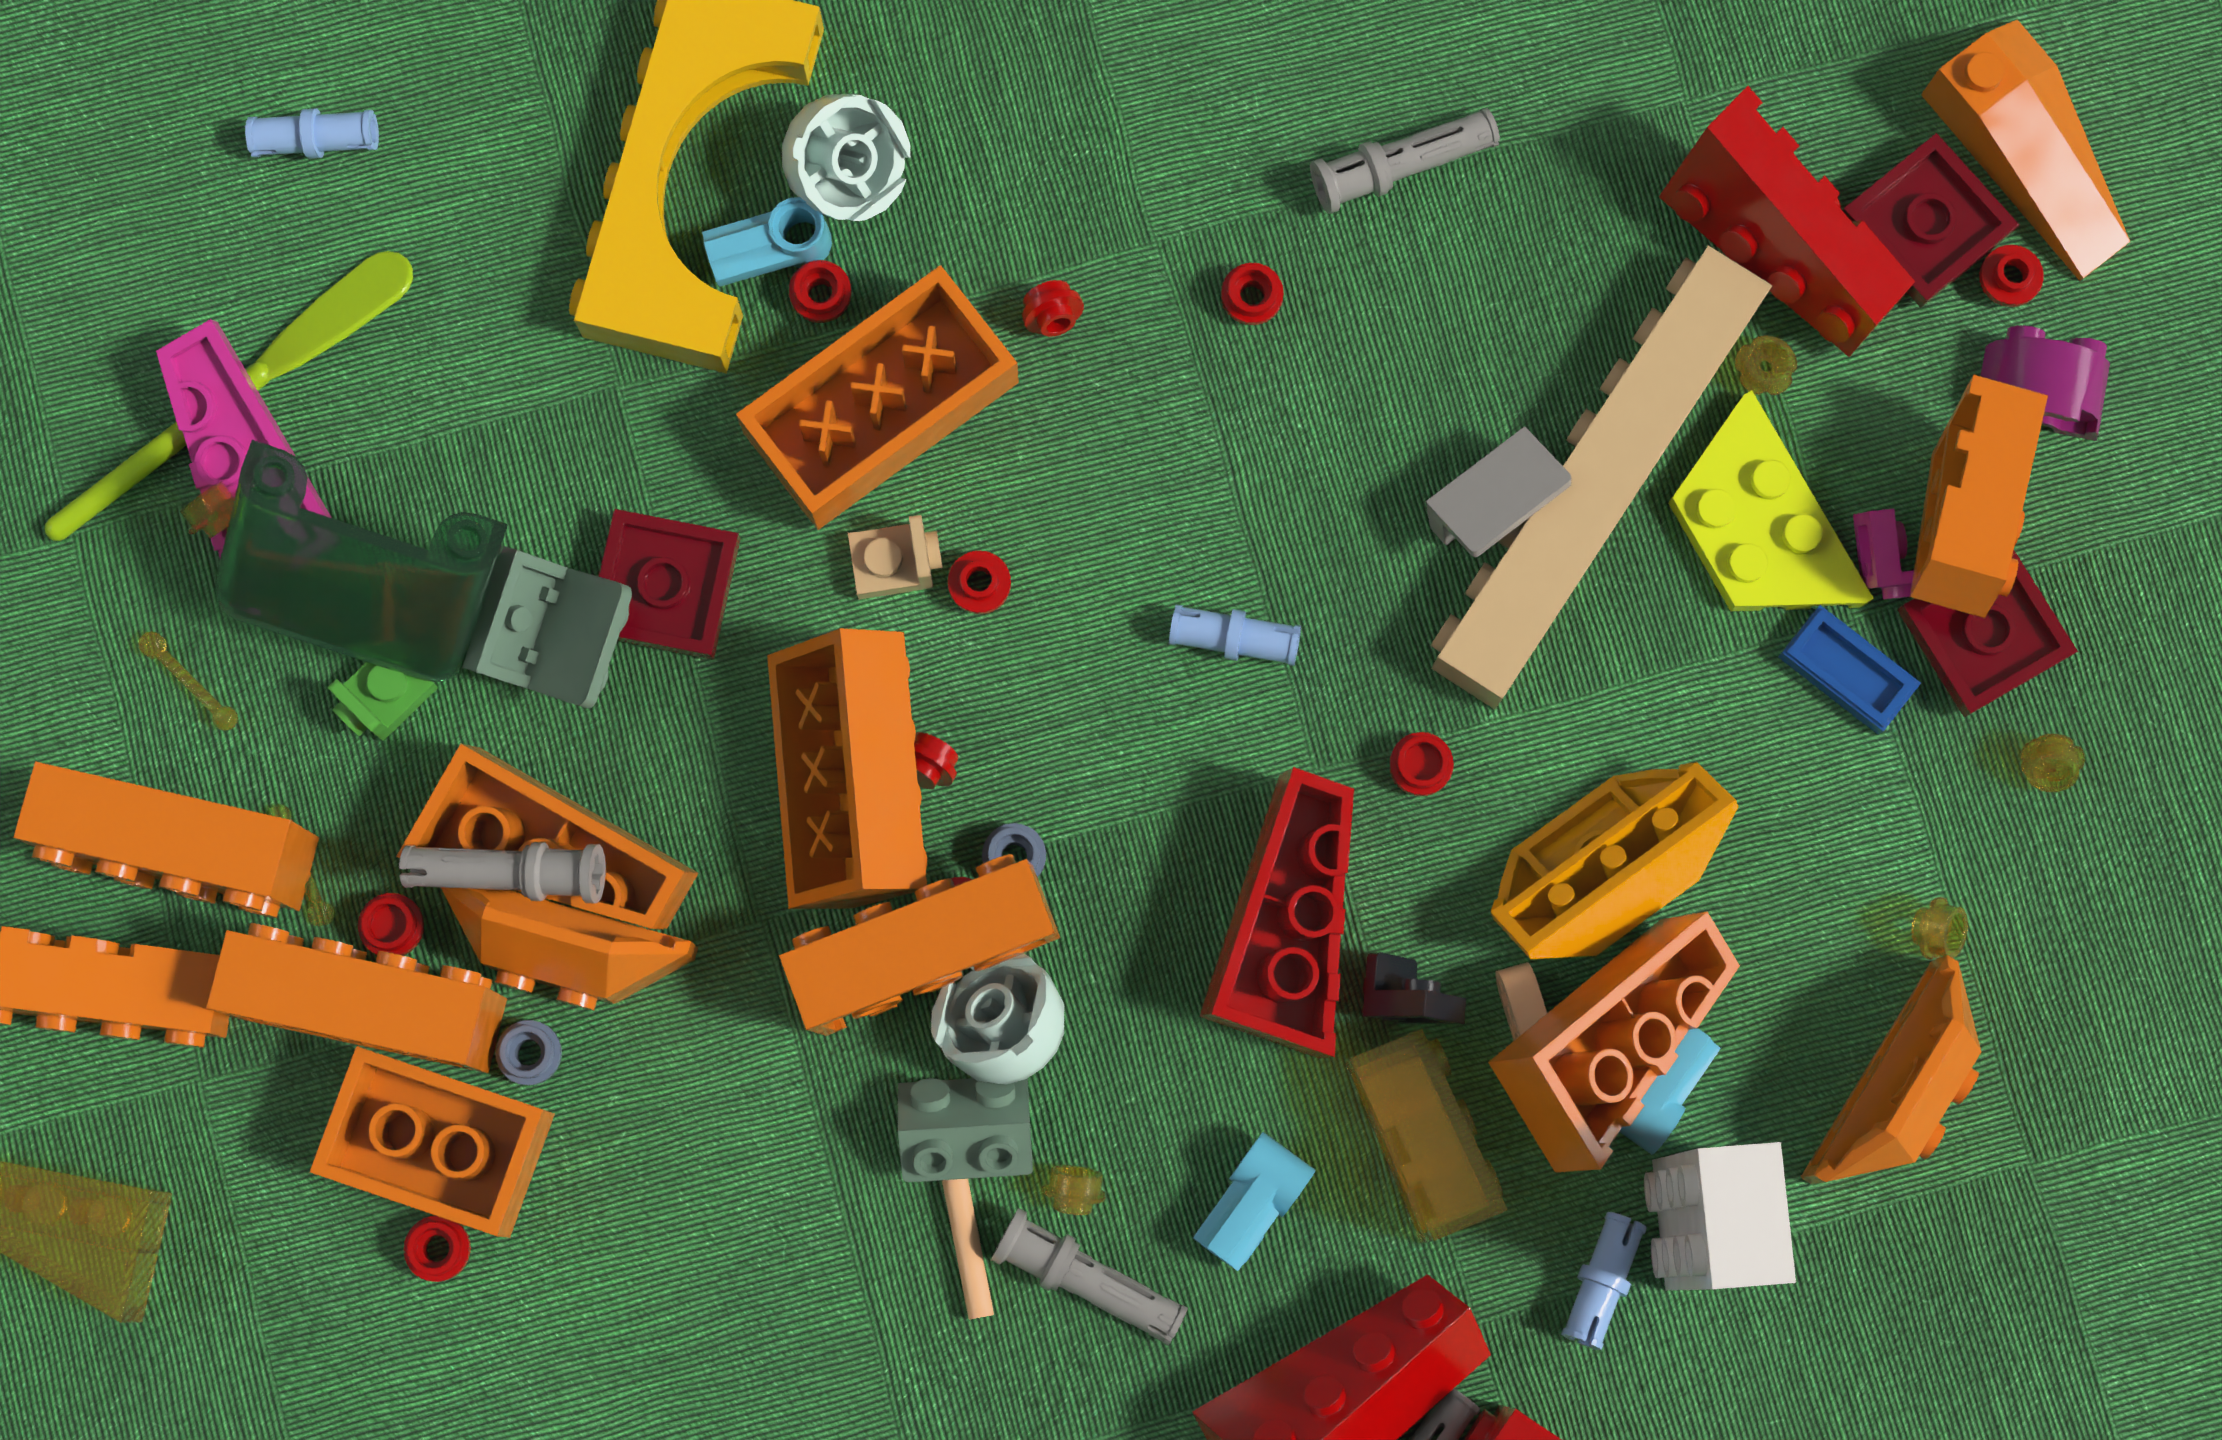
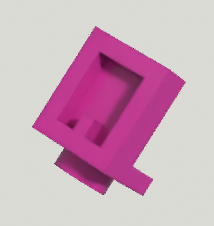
M1885 509L1853 514L1859 572L1867 588L1881 587L1883 599L1910 597L1914 570L1901 571L1900 559H1905L1907 555V535L1903 523L1895 519V510Z

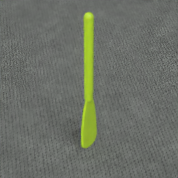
M378 252L366 258L317 298L272 341L255 363L245 368L256 389L260 390L270 380L292 371L350 336L401 299L409 290L413 281V268L409 260L397 252ZM177 422L52 516L45 523L44 530L46 536L53 541L66 539L187 446L183 431L178 429Z

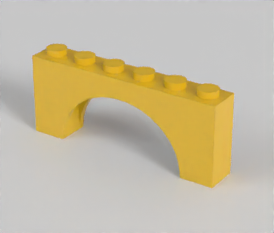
M657 0L653 22L654 26L658 27L659 30L653 49L645 47L639 60L637 83L642 84L637 105L629 104L623 115L620 140L626 143L620 163L612 162L607 170L603 197L609 200L603 222L595 220L591 226L587 240L586 255L591 257L592 260L586 280L578 278L574 284L570 298L569 314L575 316L574 321L583 338L727 374L743 313L737 297L722 293L698 279L681 262L669 244L664 220V198L668 175L673 160L688 133L705 114L723 100L741 91L765 84L794 83L808 86L824 32V26L819 6L795 0Z

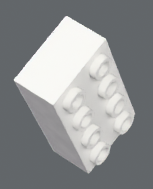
M1781 1142L1698 1148L1652 1160L1653 1172L1645 1173L1644 1191L1648 1211L1658 1213L1660 1238H1652L1651 1260L1655 1277L1664 1278L1665 1290H1706L1796 1283Z

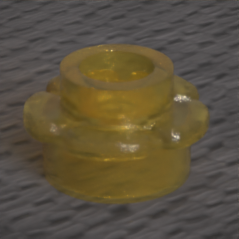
M1764 335L1754 338L1751 345H1744L1740 348L1736 355L1735 368L1740 371V383L1746 390H1752L1756 395H1760L1763 392H1768L1770 395H1778L1787 390L1792 384L1791 375L1797 369V359L1793 350L1785 341L1777 337ZM1763 361L1769 362L1771 370L1768 372L1763 371L1760 363Z
M222 481L201 493L180 511L191 525L187 532L195 534L203 530L209 538H212L241 516L234 507L240 500V494L237 492L232 495Z
M2045 734L2037 739H2032L2024 745L2020 753L2021 759L2024 760L2021 763V769L2027 776L2029 783L2036 789L2045 792H2059L2073 786L2078 780L2079 770L2083 768L2085 763L2083 749L2079 746H2074L2073 740L2070 737L2061 734Z
M1936 897L1930 902V908L1921 907L1916 912L1912 922V939L1916 945H1919L1921 954L1926 959L1932 960L1933 957L1940 958L1945 955L1954 958L1961 952L1966 941L1968 931L1967 914L1961 907L1948 905L1946 898Z
M1072 1165L1054 1166L1051 1168L1049 1185H1043L1042 1193L1045 1196L1054 1197L1053 1209L1066 1214H1091L1092 1206L1103 1203L1106 1199L1105 1192L1101 1190L1103 1174L1087 1167Z

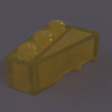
M1420 1029L1352 1057L1345 1063L1420 1243L1438 1240L1508 1210L1501 1197L1503 1196V1191L1495 1170L1488 1159H1483L1473 1137L1477 1135V1130L1470 1111L1463 1099L1456 1101L1445 1078L1452 1073L1445 1052L1437 1038L1428 1041L1423 1029Z
M0 1160V1253L120 1323L143 1322L172 1193Z

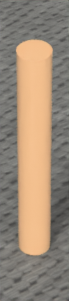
M968 1179L942 1180L968 1319L994 1315Z

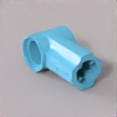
M801 197L788 198L780 202L771 212L702 232L708 260L719 287L789 266L800 268L808 262L824 260L829 255L832 246L831 232L822 213L812 209ZM807 222L816 226L813 236L802 244H792L785 240L788 230L797 223Z
M1690 1029L1674 1051L1678 1058L1666 1075L1657 1076L1641 1099L1645 1106L1632 1125L1622 1127L1619 1132L1653 1155L1678 1124L1685 1111V1107L1682 1104L1721 1048L1700 1029Z
M1262 1132L1230 1176L1231 1185L1193 1236V1239L1236 1271H1239L1260 1244L1264 1234L1276 1217L1280 1216L1282 1218L1316 1170Z

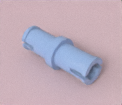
M317 108L302 109L300 116L248 117L245 126L246 144L252 157L304 153L308 159L322 158L325 151L377 150L379 143L378 122L373 110L321 114Z
M1176 604L1172 617L1169 645L1176 646L1178 644L1224 652V659L1237 661L1239 655L1288 663V665L1294 666L1299 646L1301 625L1292 626L1246 618V611L1233 609L1232 614L1228 615L1187 608Z
M1614 1212L1606 1213L1605 1223L1589 1265L1583 1264L1577 1276L1582 1281L1566 1327L1562 1330V1336L1573 1341L1578 1339L1577 1343L1583 1346L1602 1350V1342L1619 1297H1627L1631 1286L1626 1278L1642 1235L1645 1234L1647 1229L1642 1223L1634 1221L1631 1224V1218Z

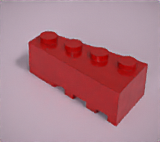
M1747 86L1705 129L1659 195V198L1670 206L1680 218L1689 222L1720 248L1729 259L1771 284L1770 292L1778 300L1784 302L1814 327L1823 338L1832 342L1850 357L1888 315L1915 281L1863 220L1852 222L1841 210L1838 199L1840 192L1825 175L1818 180L1812 176L1794 154L1799 144L1784 127H1781L1776 132L1756 110L1763 102Z
M1295 767L1279 775L1199 1017L1319 1059L1335 1057L1336 1033H1334L1336 1001H1339L1341 974H1338L1341 935L1344 934L1346 909L1343 908L1345 874L1348 873L1354 788Z
M1427 1274L1197 1408L1192 1413L1207 1440H1397L1491 1356V1353L1471 1308Z

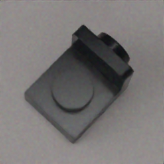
M1382 952L1369 953L1367 956L1366 977L1363 984L1364 1017L1399 1024H1465L1466 998L1440 993L1441 982L1417 979V962L1413 959Z

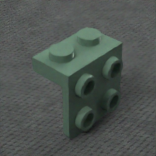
M503 546L462 668L586 709L592 708L598 699L599 693L606 685L609 672L608 666L617 639L628 620L629 604L632 597L631 588L616 581L570 569Z

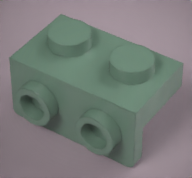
M929 1078L918 1082L898 1083V1138L902 1179L905 1182H924L1031 1174L1033 1171L1028 1078L1010 1084L982 1082L974 1078L954 1080Z

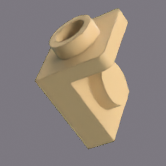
M921 515L909 516L910 524L848 533L855 585L859 600L933 588L931 570L943 568L937 530L924 531Z

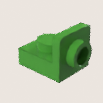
M391 640L387 641L344 684L336 678L327 687L340 700L332 711L360 737L369 729L383 741L438 689Z

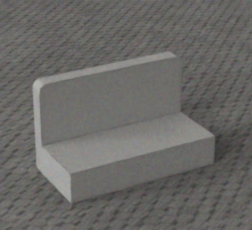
M1524 426L1426 501L1430 529L1445 545H1448L1456 538L1471 556L1478 557L1569 488L1572 483L1571 475Z

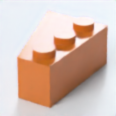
M1972 376L1932 452L1910 597L1985 618L1998 595L2005 597L2009 595L2018 571V560L2013 559L2012 554L2024 523L2025 512L2022 510L2048 395L1981 376Z

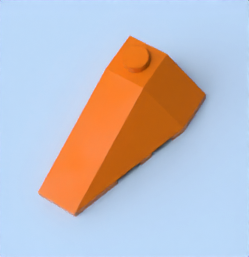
M2018 20L1985 33L1939 68L1921 96L2079 281L2083 280L2130 242L2057 65Z

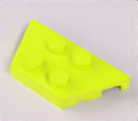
M1752 390L1744 394L1668 503L1730 611H1760L1764 607L1798 610L1811 609L1813 606L1848 605V608H1860L1874 599L1759 401Z

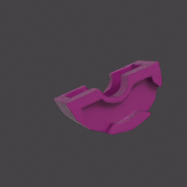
M2017 325L2007 329L2006 339L1996 340L1985 346L1981 377L2048 395L2042 425L2052 428L2054 430L2053 433L2097 441L2110 362L2105 358L2107 345L2104 342L2092 338H2073L2069 342L2046 339V333L2039 328Z

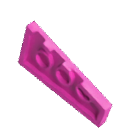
M210 319L158 349L156 353L178 429L183 431L192 461L189 464L196 489H200L210 523L207 525L214 551H218L226 581L223 582L229 603L240 602L344 541L342 534L219 323Z

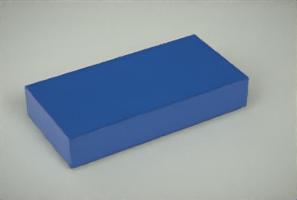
M1821 605L1814 610L1778 656L1783 662L1877 735L1887 728L1921 684L1916 678Z

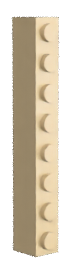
M1709 245L1697 263L1687 257L1684 259L1666 287V290L1674 294L1675 297L1664 314L1655 308L1651 309L1633 337L1634 341L1642 345L1631 364L1619 358L1599 389L1609 396L1597 415L1586 408L1566 441L1575 446L1565 464L1562 465L1571 475V486L1499 540L1498 543L1508 548V551L1496 569L1485 562L1473 579L1465 595L1475 601L1463 619L1460 620L1451 614L1430 645L1440 652L1431 669L1494 710L1497 708L1771 289V284Z

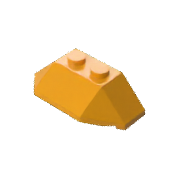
M1698 762L1681 764L1679 769H1651L1612 776L1511 850L1501 879L1498 898L1494 899L1490 913L1497 924L1530 959L1597 956L1700 880L1738 809L1737 801Z

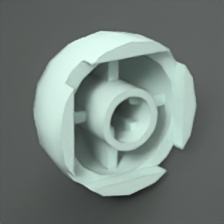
M859 94L825 95L806 104L790 122L782 144V168L790 189L797 197H801L806 201V204L815 211L837 220L864 221L885 211L902 192L906 179L901 178L905 168V157L910 159V142L902 121L887 105Z
M1021 954L981 971H975L974 967H970L973 971L963 976L957 984L954 982L942 987L932 1009L931 1033L935 1042L942 1048L945 1057L975 1080L997 1084H1010L1025 1080L1044 1068L1057 1052L1064 1035V1003L1048 973L1026 954Z

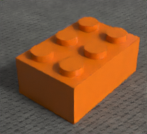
M356 1046L310 1173L497 1237L510 1238L555 1114Z

